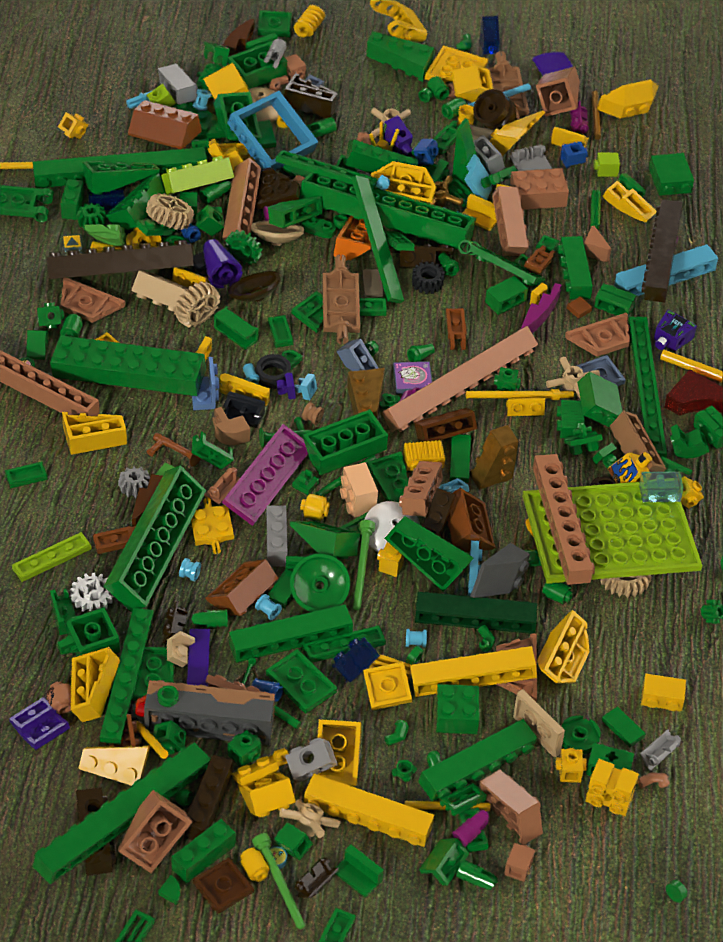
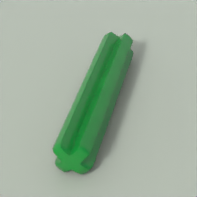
M593 190L591 194L590 227L595 226L598 230L600 228L601 191Z

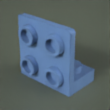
M209 357V377H203L198 396H192L193 410L215 409L216 401H219V391L216 390L219 389V379L215 376L217 375V363L213 364V357Z

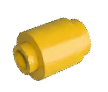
M249 848L241 854V864L252 881H262L268 876L270 868L260 851H257L255 848Z

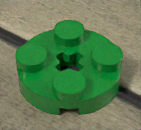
M575 715L563 721L561 726L565 730L562 743L563 748L582 750L584 755L591 753L593 743L599 744L601 731L594 720L583 719V716ZM576 732L584 734L583 738L576 737Z

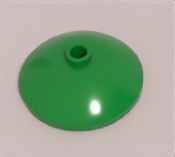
M323 553L312 554L303 558L293 569L290 578V589L295 601L303 609L313 612L342 605L349 594L350 577L346 567L337 558ZM322 582L324 587L319 589L316 587V584Z

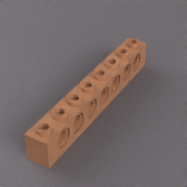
M557 454L535 456L533 472L567 585L591 583L592 574H595V566L590 561V549L585 545L586 537L581 532V520L576 516L577 509L576 505L572 503V492L567 487V476L563 474V463L559 461Z

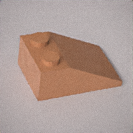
M152 790L138 808L118 851L152 873L192 821L185 811Z

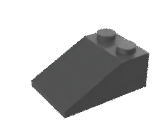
M509 543L482 563L470 596L477 598L507 594L516 588L518 589L524 580L522 578L523 573L529 567L528 559L530 554Z

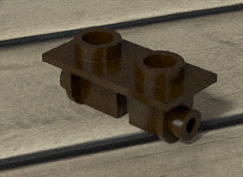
M176 601L173 607H169L166 612L165 618L168 620L162 630L164 644L167 639L176 633L184 632L185 628L181 626H185L188 612L185 607H178L179 601Z
M326 857L320 858L310 868L314 874L313 876L307 871L296 881L295 889L299 892L296 896L302 898L314 897L324 884L332 880L338 868L329 867L330 861Z

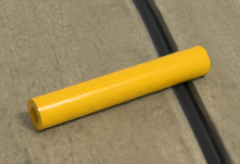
M665 349L661 353L660 360L719 382L723 381V371Z

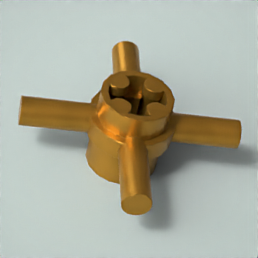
M447 176L443 182H434L436 190L432 205L444 207L446 201L459 206L462 205L463 199L449 194L448 186L453 180L451 176Z

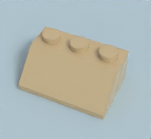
M139 270L131 291L136 292V296L146 300L148 297L152 299V303L159 306L167 305L168 310L175 312L176 301L180 299V295H183L184 290L186 291L189 288L157 274Z

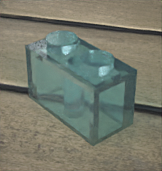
M680 472L641 473L639 487L642 502H681L684 488Z

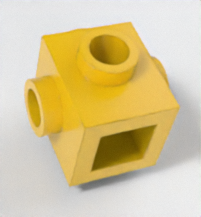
M66 112L58 128L63 130L64 134L71 139L74 137L81 139L89 124L83 121L84 117L77 113L72 115Z
M684 476L675 483L681 504L690 509L704 498L701 492L702 487L697 481H692Z
M574 748L561 749L560 757H556V770H559L560 782L581 783L583 771H586L587 765L586 758H583L582 750Z

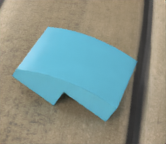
M473 154L466 166L469 172L464 180L474 195L487 200L491 186L483 188L481 179L489 176L477 155Z

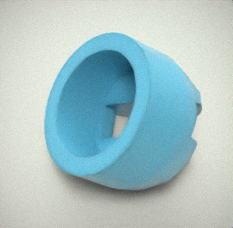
M381 175L377 181L376 188L386 190L390 186V180L386 176Z

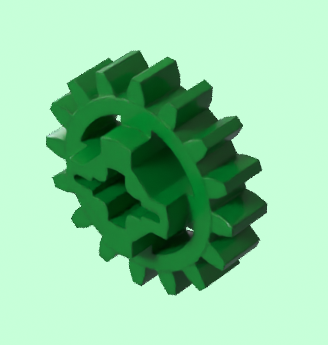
M238 230L232 231L225 240L227 242L225 247L228 248V251L232 253V256L238 262L242 261L244 265L246 263L249 265L255 264L262 256L261 252L263 250L259 247L261 243L255 241L256 237H252L251 233L245 234L244 230L241 233Z

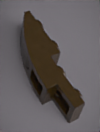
M436 488L425 521L421 526L442 537L456 495Z

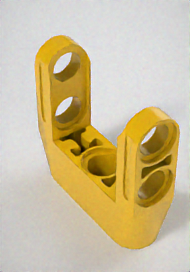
M370 0V5L374 11L394 18L395 21L390 22L387 26L390 35L412 42L422 43L425 41L427 30L413 10L395 0ZM381 1L379 5L375 6L376 2ZM393 5L391 9L386 10L388 6ZM398 25L395 30H392L394 26Z

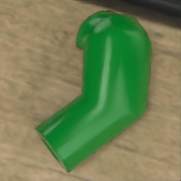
M483 625L478 629V632L483 637L482 641L479 642V647L483 652H488L493 648L495 637L488 627Z
M399 719L395 722L394 733L384 737L387 746L406 739L409 729L407 721Z

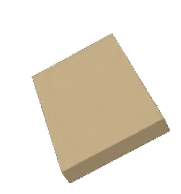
M523 689L517 692L513 717L517 721L524 719L537 736V741L553 757H557L561 753L565 730Z

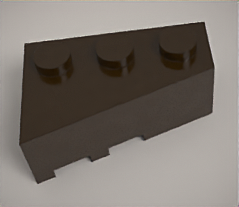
M295 73L284 90V98L294 110L319 115L323 118L332 117L336 110L337 93L322 85L317 87L312 84L311 80L307 79L305 81L299 78V74Z

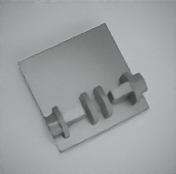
M541 144L533 146V148L530 146L529 148L516 149L509 155L517 171L552 169L543 154L546 151L545 146Z

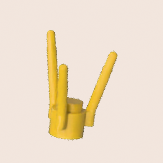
M380 121V140L376 144L373 134L370 133L371 143L373 146L393 152V146L399 129H396L389 146L388 142L384 140L383 122Z

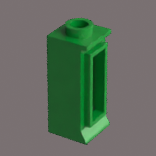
M228 306L219 310L214 315V328L244 350H247L258 341L259 328L253 327L231 310L229 311Z

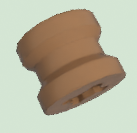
M309 402L304 408L302 419L305 421L310 420L312 424L318 425L324 415V408L315 407L313 403Z

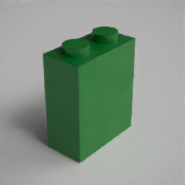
M684 153L651 155L649 170L659 196L692 193L694 178Z
M589 371L577 382L583 415L610 428V425L622 413L617 384Z

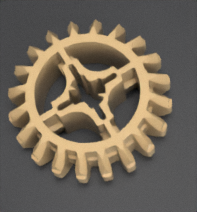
M158 193L151 196L147 203L146 212L152 220L157 221L158 224L174 228L175 230L187 229L190 223H192L194 215L192 207L177 197Z
M201 281L199 284L194 283L193 286H189V289L184 290L183 295H180V299L176 301L177 305L174 307L176 318L188 328L191 326L196 327L198 324L206 322L212 314H215L214 311L219 308V292L207 282Z
M652 576L601 579L600 582L601 585H605V590L611 589V594L618 593L619 597L625 595L628 598L630 594L635 597L637 593L642 594L644 590H647Z

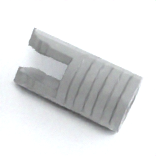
M281 39L273 41L264 59L265 63L272 59L274 60L273 67H278L287 48L285 41Z

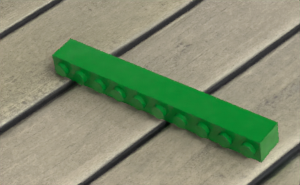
M205 147L32 162L35 188L65 186L68 179L80 180L86 184L82 163L87 161H105V164L108 165L122 162L128 166H131V163H151L160 169L159 175L161 177L162 174L167 173V169L176 167L177 170H180L182 165L192 163V166H196L198 161L206 160L207 157Z
M195 742L188 747L184 746L176 756L167 758L162 766L153 768L142 780H136L131 788L119 792L114 800L111 802L106 801L97 812L89 813L83 822L72 825L63 836L58 835L46 848L41 847L34 855L35 859L32 867L51 885L126 831L138 808L152 790L169 800L177 792L205 774L211 758Z

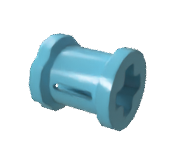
M198 89L196 92L198 94L196 102L193 103V106L198 110L206 111L208 109V99L212 94L207 90Z
M267 594L262 595L255 604V608L267 614L270 620L275 619L282 609L281 605L271 601Z
M406 629V647H409V645H422L423 648H426L427 630L410 631V629Z

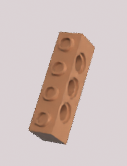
M419 461L417 467L413 469V475L409 477L408 486H405L404 494L399 499V506L402 507L403 515L426 517L436 488H439L443 480L441 462Z

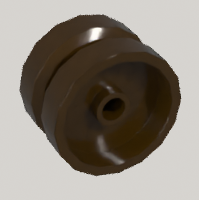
M489 89L480 94L473 108L476 119L491 130L496 128L500 130L504 125L513 122L517 113L514 102L498 89Z

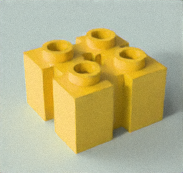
M598 759L590 778L585 802L595 807H602V805L610 807L609 811L612 813L626 816L634 796L639 773L626 768H622V770L614 768L615 764Z

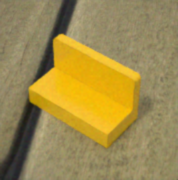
M558 127L553 128L551 144L562 147L564 144L581 141L584 148L586 147L588 137Z
M470 194L467 200V208L462 214L476 217L475 225L491 231L497 224L494 203Z

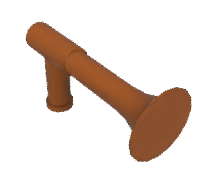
M155 433L153 436V440L157 442L147 450V454L153 457L164 445L186 456L192 467L196 466L201 460L200 457L191 453L192 450L173 442V440L159 433Z

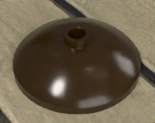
M275 271L254 273L234 282L229 287L228 293L235 300L258 302L263 300L264 297L268 296L278 286L281 278L279 273Z

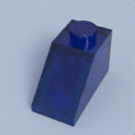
M482 16L479 39L482 54H496L499 52L500 33L498 16Z

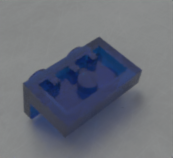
M112 190L99 195L88 192L89 205L91 203L93 205L99 204L100 207H104V210H112L124 199L123 190Z
M357 637L354 638L347 645L349 647L344 653L340 651L333 657L334 662L331 666L336 668L348 683H351L380 656L365 637L359 640Z

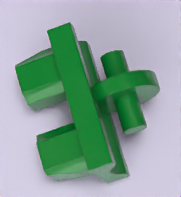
M583 422L578 423L577 429L572 430L574 436L564 437V443L569 446L572 455L582 453V444H586L588 451L599 450V441L603 440L602 434H597L596 431L592 432L591 426L586 427Z

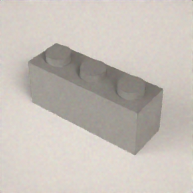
M177 64L158 68L160 84L165 86L178 105L196 100L197 84L191 80L190 76L185 74L183 69Z
M267 506V561L270 566H286V506Z

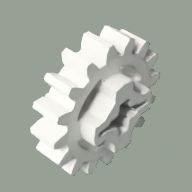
M92 573V576L84 574L83 579L77 577V582H73L72 588H70L71 601L75 602V607L81 606L83 612L86 609H89V612H91L93 609L97 610L101 607L107 609V603L112 604V597H114L103 587L108 578L103 579V574L96 577L95 573Z

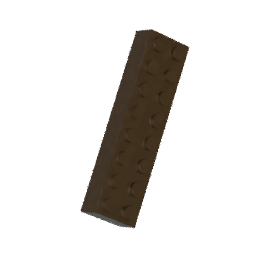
M175 240V244L163 241L157 242V246L141 243L139 247L133 248V245H121V249L109 246L103 247V251H97L96 248H88L82 253H79V250H68L67 254H61L60 251L49 252V256H45L48 279L194 266L192 244L187 243V240Z

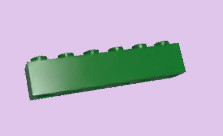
M346 604L333 606L323 610H315L311 613L295 615L290 618L277 619L273 622L236 629L229 632V645L235 662L238 663L246 661L251 657L259 658L300 648L303 643L353 632V621Z
M521 719L422 771L418 783L433 802L438 798L441 799L449 795L455 789L460 790L472 780H480L489 771L495 772L506 762L508 764L512 763L519 755L530 753L535 748L534 745L538 738L525 720Z

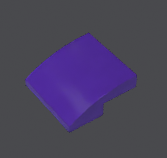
M564 52L543 53L534 56L532 59L543 76L544 74L573 67Z
M44 697L9 718L10 723L35 750L70 729L69 723L56 713V710L49 705Z

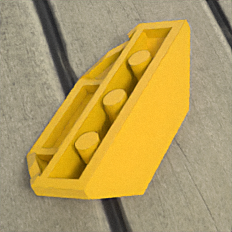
M651 79L622 85L607 95H602L597 109L620 119L648 113L659 86Z
M393 161L371 173V177L379 179L381 175H384L390 180V186L386 191L429 204L433 202L436 185L425 167Z
M573 610L550 632L536 661L541 671L555 683H575L589 654V639L586 631L588 628L587 622Z

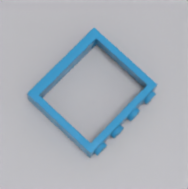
M280 91L231 113L227 122L231 127L230 129L237 135L239 141L246 147L250 156L256 160L262 169L271 167L277 170L285 164L275 162V159H271L242 119L266 107L273 106L302 144L289 152L305 156L313 152L318 144L317 139Z

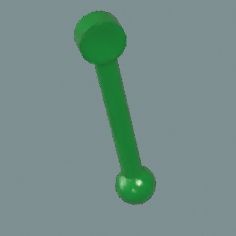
M253 657L248 659V668L241 682L244 685L252 666L256 665V659Z

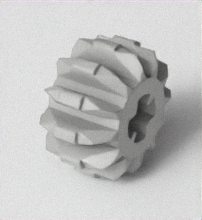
M135 466L132 469L126 467L125 472H121L118 480V486L122 494L126 493L127 497L133 495L136 499L139 488L147 489L150 480L148 470L143 471L142 467L136 469Z

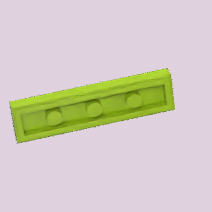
M80 532L12 564V570L20 581L24 582L91 550V544L83 533Z

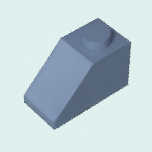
M362 339L348 341L336 351L344 365L351 371L378 369Z

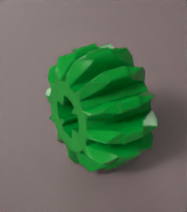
M93 203L91 205L84 204V207H79L76 215L79 227H83L84 230L85 225H104L107 220L104 207H100L99 204L93 205Z

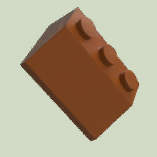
M462 488L457 489L453 492L456 497L447 523L451 533L452 544L465 552H470L471 541H479V549H482V551L493 550L496 547L485 502Z
M266 559L244 562L205 599L218 609H227L228 616H241L248 611V607L251 604L257 602L261 594L274 586L273 583L278 579V576Z

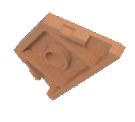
M63 278L61 309L66 313L77 314L82 319L93 323L125 307V300L72 279Z
M620 314L567 331L565 338L597 357L628 347L630 342L628 335L629 326L627 323L628 314Z
M530 634V638L521 641L516 639L508 644L498 645L495 652L532 646L536 662L537 634ZM537 678L496 684L515 694L523 689L535 702L537 701Z

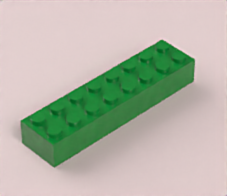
M60 335L50 361L54 378L198 396L206 371L205 354Z
M181 465L165 471L103 586L130 612L133 611V608H144L147 606L207 491Z

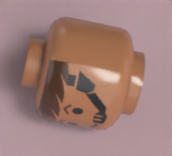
M62 682L53 683L46 693L47 701L58 714H66L71 711V686Z

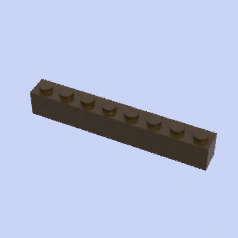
M662 199L661 206H657L650 248L652 249H649L646 262V270L648 271L644 273V281L646 282L642 283L641 290L642 293H645L644 300L666 303L683 202Z

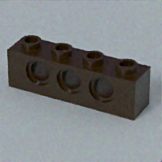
M102 787L76 790L79 823L83 822L89 813L97 812L108 801L107 795H103ZM113 840L103 846L102 850H98L84 860L86 876L113 872L112 864L116 863L115 850L110 851V845H114Z

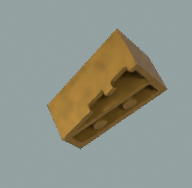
M385 368L348 372L347 389L354 415L370 409L374 416L378 417Z
M508 425L490 431L482 447L484 451L481 457L478 456L475 460L477 465L469 472L479 490L513 478L519 441Z

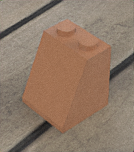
M576 67L544 74L536 84L542 108L546 112L544 114L545 117L577 109L580 80Z

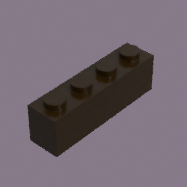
M212 755L188 813L192 823L184 832V838L194 840L213 825L232 777L233 760Z

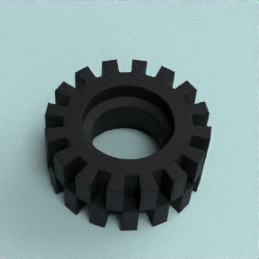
M422 262L419 263V266L416 265L413 268L412 286H415L414 289L416 291L419 289L420 293L425 291V294H428V292L434 294V291L439 292L444 283L445 273L443 268H439L440 265L438 264L434 265V262H431V264L425 262L424 265ZM423 277H432L433 279H425Z

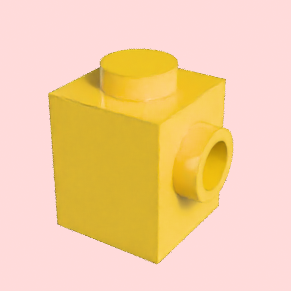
M388 542L384 549L379 550L377 556L379 571L397 577L404 564V556Z

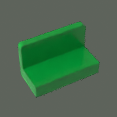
M458 838L440 839L419 871L422 874L432 873L441 885H448L458 871L462 861L469 855V852Z
M351 844L345 849L344 859L335 867L338 868L335 874L364 897H367L383 881L384 869Z

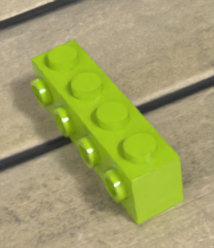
M222 156L214 157L212 162H207V159L198 161L196 166H192V163L182 165L180 170H177L176 167L167 169V173L161 175L166 195L234 178L229 157L224 159Z

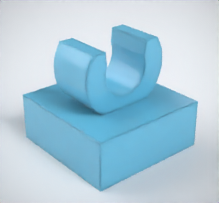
M308 373L305 378L298 379L299 385H294L295 391L302 393L305 400H311L317 390L315 374Z

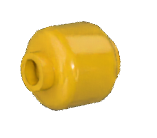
M309 494L306 499H302L300 510H303L305 518L321 521L324 517L328 516L330 502H327L325 496Z

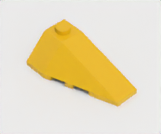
M542 110L508 123L500 130L496 128L490 134L492 138L489 141L503 156L546 112Z

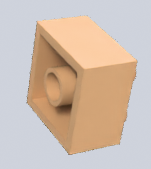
M366 462L344 467L343 475L341 476L342 488H340V495L342 499H345L347 512L352 515L354 520L377 505L378 490Z

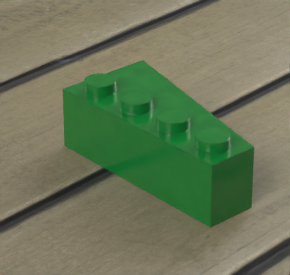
M372 31L367 40L366 56L382 64L388 63L393 69L403 70L406 75L410 77L416 76L418 81L423 82L425 74L433 62L434 47Z
M159 173L147 177L106 214L111 224L120 225L127 232L136 227L138 220H144L148 216L146 208L151 196L158 193L166 194Z
M406 516L384 538L443 592L474 559L469 554Z

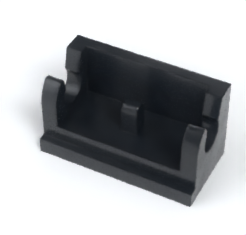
M230 391L223 408H225L224 412L228 419L243 415L249 426L258 428L265 414V401Z

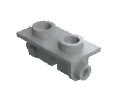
M666 730L640 753L649 771L659 765L676 747L680 746L681 738L678 735L671 736L669 730Z

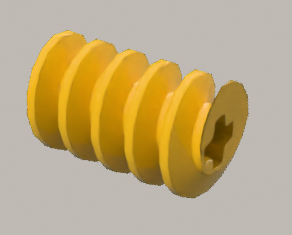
M309 5L295 23V33L299 37L312 36L325 19L324 11L316 5Z

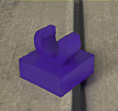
M285 373V380L277 381L278 395L287 393L288 400L296 399L292 373Z

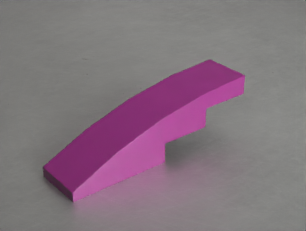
M555 283L550 295L543 293L538 305L531 303L521 329L528 326L531 333H534L546 321L560 298L561 284Z

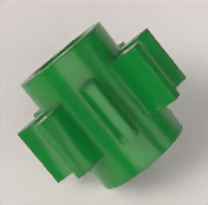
M706 600L707 604L701 607V616L706 619V623H720V619H723V604H720V600Z

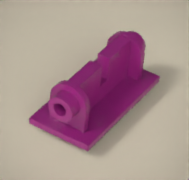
M579 100L577 109L570 110L572 132L577 130L581 133H586L589 129L587 109L581 106V101Z

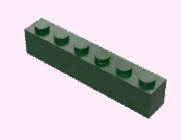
M417 592L415 623L475 629L486 625L489 630L533 634L535 633L538 603L491 599L488 597L473 598L467 595Z

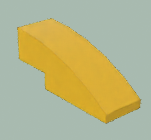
M618 180L602 196L618 210L637 220L647 222L656 214V210L633 188L628 191Z

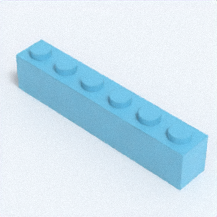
M708 244L674 255L669 286L716 270L718 257ZM646 264L617 273L614 286L637 296L645 294L641 290L642 283L646 282L644 281V273L648 271L646 270Z

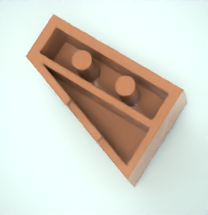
M501 770L480 781L481 790L487 794L486 803H490L491 809L497 816L502 814L508 822L506 824L507 828L510 831L514 829L520 836L519 842L524 845L543 834L540 814L541 804L523 786H519L511 776L506 775Z

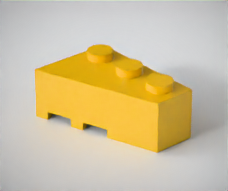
M62 412L63 429L71 455L127 445V432L122 415L98 414V416H86V413L68 415V412Z
M109 647L72 658L71 711L82 722L102 716L120 663V659Z

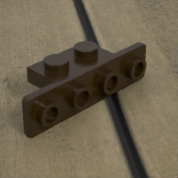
M388 243L390 253H400V268H415L421 262L423 265L425 262H428V264L434 262L435 265L436 255L447 253L448 256H452L454 249L448 245L432 247L430 244H423L421 246H414V251H397Z

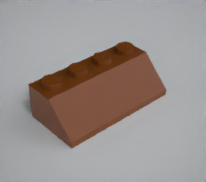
M144 100L134 109L128 135L183 149L202 129L198 114Z

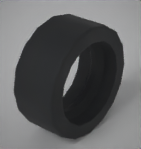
M277 354L265 355L259 359L256 365V374L260 378V385L269 389H277V381L285 380V373H291L290 362L285 357ZM277 367L282 369L284 373L278 376H270L265 374L263 370Z

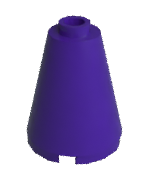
M218 240L206 241L203 245V253L209 282L215 288H224L223 285L226 284L231 286L243 274L241 264Z

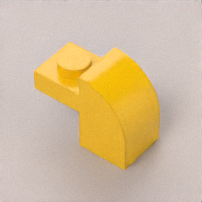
M215 138L209 141L208 151L211 156H222L223 159L229 157L232 170L244 161L236 146L223 152Z

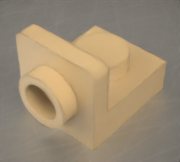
M180 631L167 639V660L180 667L186 666L188 664V647L195 643V638Z

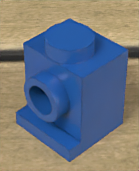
M421 139L413 150L418 160V165L434 164L433 160L439 153L438 143L434 139Z
M581 141L562 145L560 158L566 169L570 165L586 163L588 151L587 148H584Z

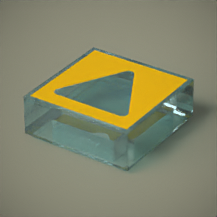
M80 235L63 236L64 253H67L68 250L82 251Z

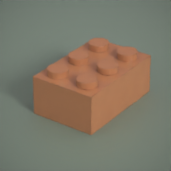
M562 168L511 172L510 186L518 187V192L521 195V209L567 207L569 190Z

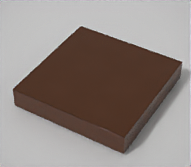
M230 857L193 878V884L217 914L254 893L253 886Z

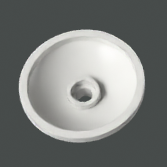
M386 501L373 506L364 519L376 523L375 532L370 536L369 545L379 552L380 549H384L388 542L384 538L395 527L392 522L398 523L406 516L420 525L418 517L403 515L399 502Z

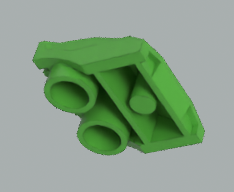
M102 224L85 225L86 232L103 243L119 247L126 245L127 235H125V228L120 227V225L111 224L106 225V227Z

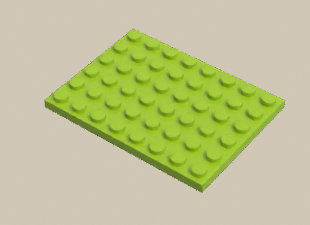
M673 479L568 487V490L572 492V503L576 505V516L581 520V532L586 537L585 545L590 549V561L595 566V574H592L591 580L701 571L702 563ZM539 490L523 491L522 497L546 583L566 582Z

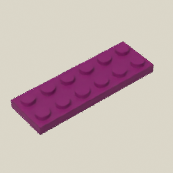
M282 424L221 503L253 526L307 456L308 452L304 439Z

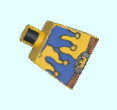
M643 452L641 455L627 453L611 465L608 470L615 484L649 481L651 472L647 465L652 461V457L646 452Z

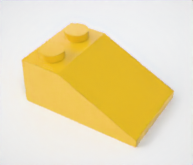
M319 720L318 738L330 742L338 765L317 775L349 786H357L362 733L361 722Z

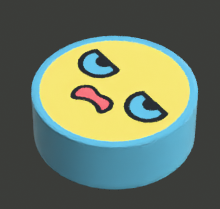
M281 847L270 848L279 869L283 868L287 863L286 851Z

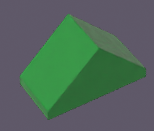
M27 330L26 357L45 360L48 330Z

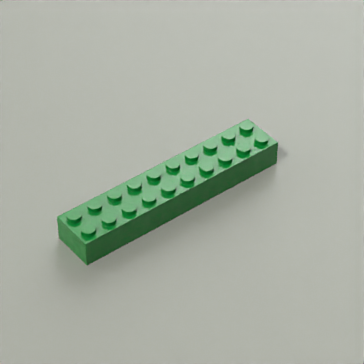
M312 172L302 180L299 199L319 196L322 200V209H331L339 214H347L355 219H363L354 185ZM376 187L372 190L381 223L388 229H397L404 234L417 235L421 239H430L437 244L450 245L454 249H458L459 243L462 240H470L473 237L476 217L386 190H380Z

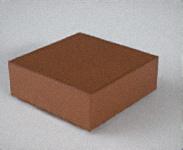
M582 297L567 304V309L578 319L592 312V306Z

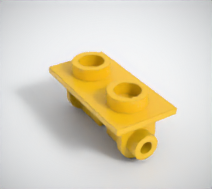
M174 267L172 281L189 288L194 283L199 284L201 281L210 283L208 276L194 274L183 267Z
M508 398L506 400L507 416H542L545 413V398Z

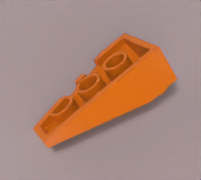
M350 216L338 234L333 255L334 257L340 255V260H342L341 256L344 255L346 261H351L371 249L364 220L355 219L353 216Z

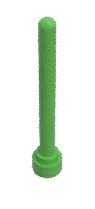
M361 520L359 526L362 541L353 609L356 611L361 609L370 536L375 532L376 523L371 520Z
M268 833L259 834L252 840L254 847L263 853L296 927L303 929L305 923L270 850L271 839Z

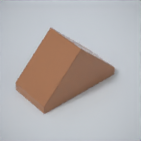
M592 226L584 243L586 256L608 262L611 247L596 227Z

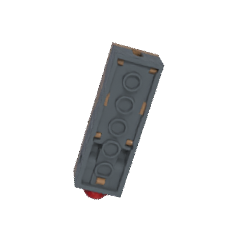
M149 680L147 695L137 699L135 714L145 719V727L152 733H154L156 724L173 721L187 732L186 736L232 741L234 736L248 730L252 735H256L260 739L262 745H270L274 721L275 694L253 692L244 689L234 690L225 687L216 688L205 685ZM170 685L178 690L179 700L176 705L164 707L159 704L157 693L163 686Z

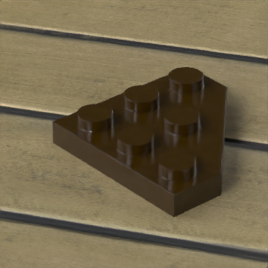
M271 167L261 169L254 211L261 210L264 206L268 207L280 202L298 200L301 189L299 183L295 180H290L282 173L275 172Z

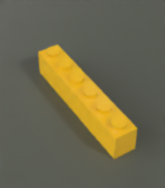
M532 646L410 665L415 697L436 694L438 684L482 687L537 678Z
M313 774L304 793L305 804H313L332 817L348 820L352 824L368 827L372 831H380L392 838L403 839L412 845L424 847L433 827V814L317 774Z

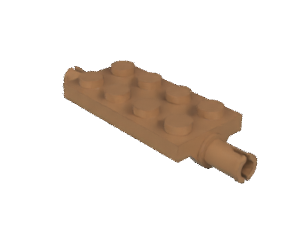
M500 51L497 52L495 55L497 64L493 68H486L490 70L493 89L504 92L522 86L523 82L519 67H512L506 60L505 52L502 51V56ZM525 92L509 97L516 105L515 121L519 120L522 115H529Z
M340 255L335 256L334 270L322 275L323 332H337V343L341 344V338H343V344H346L348 342V333H360L359 273L349 272L346 268V257L342 255V260H340Z

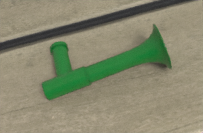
M301 417L294 419L297 431L293 432L303 438V434L312 431V429H304ZM260 428L259 442L261 447L266 442H269L275 433H268Z

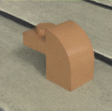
M222 407L214 409L212 420L215 426V438L219 442L226 445H239L250 441V427L243 415L228 419Z

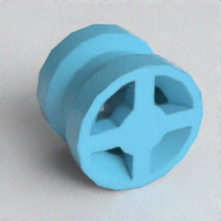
M185 558L180 566L179 577H188L191 581L195 582L200 574L201 563H194L190 559Z

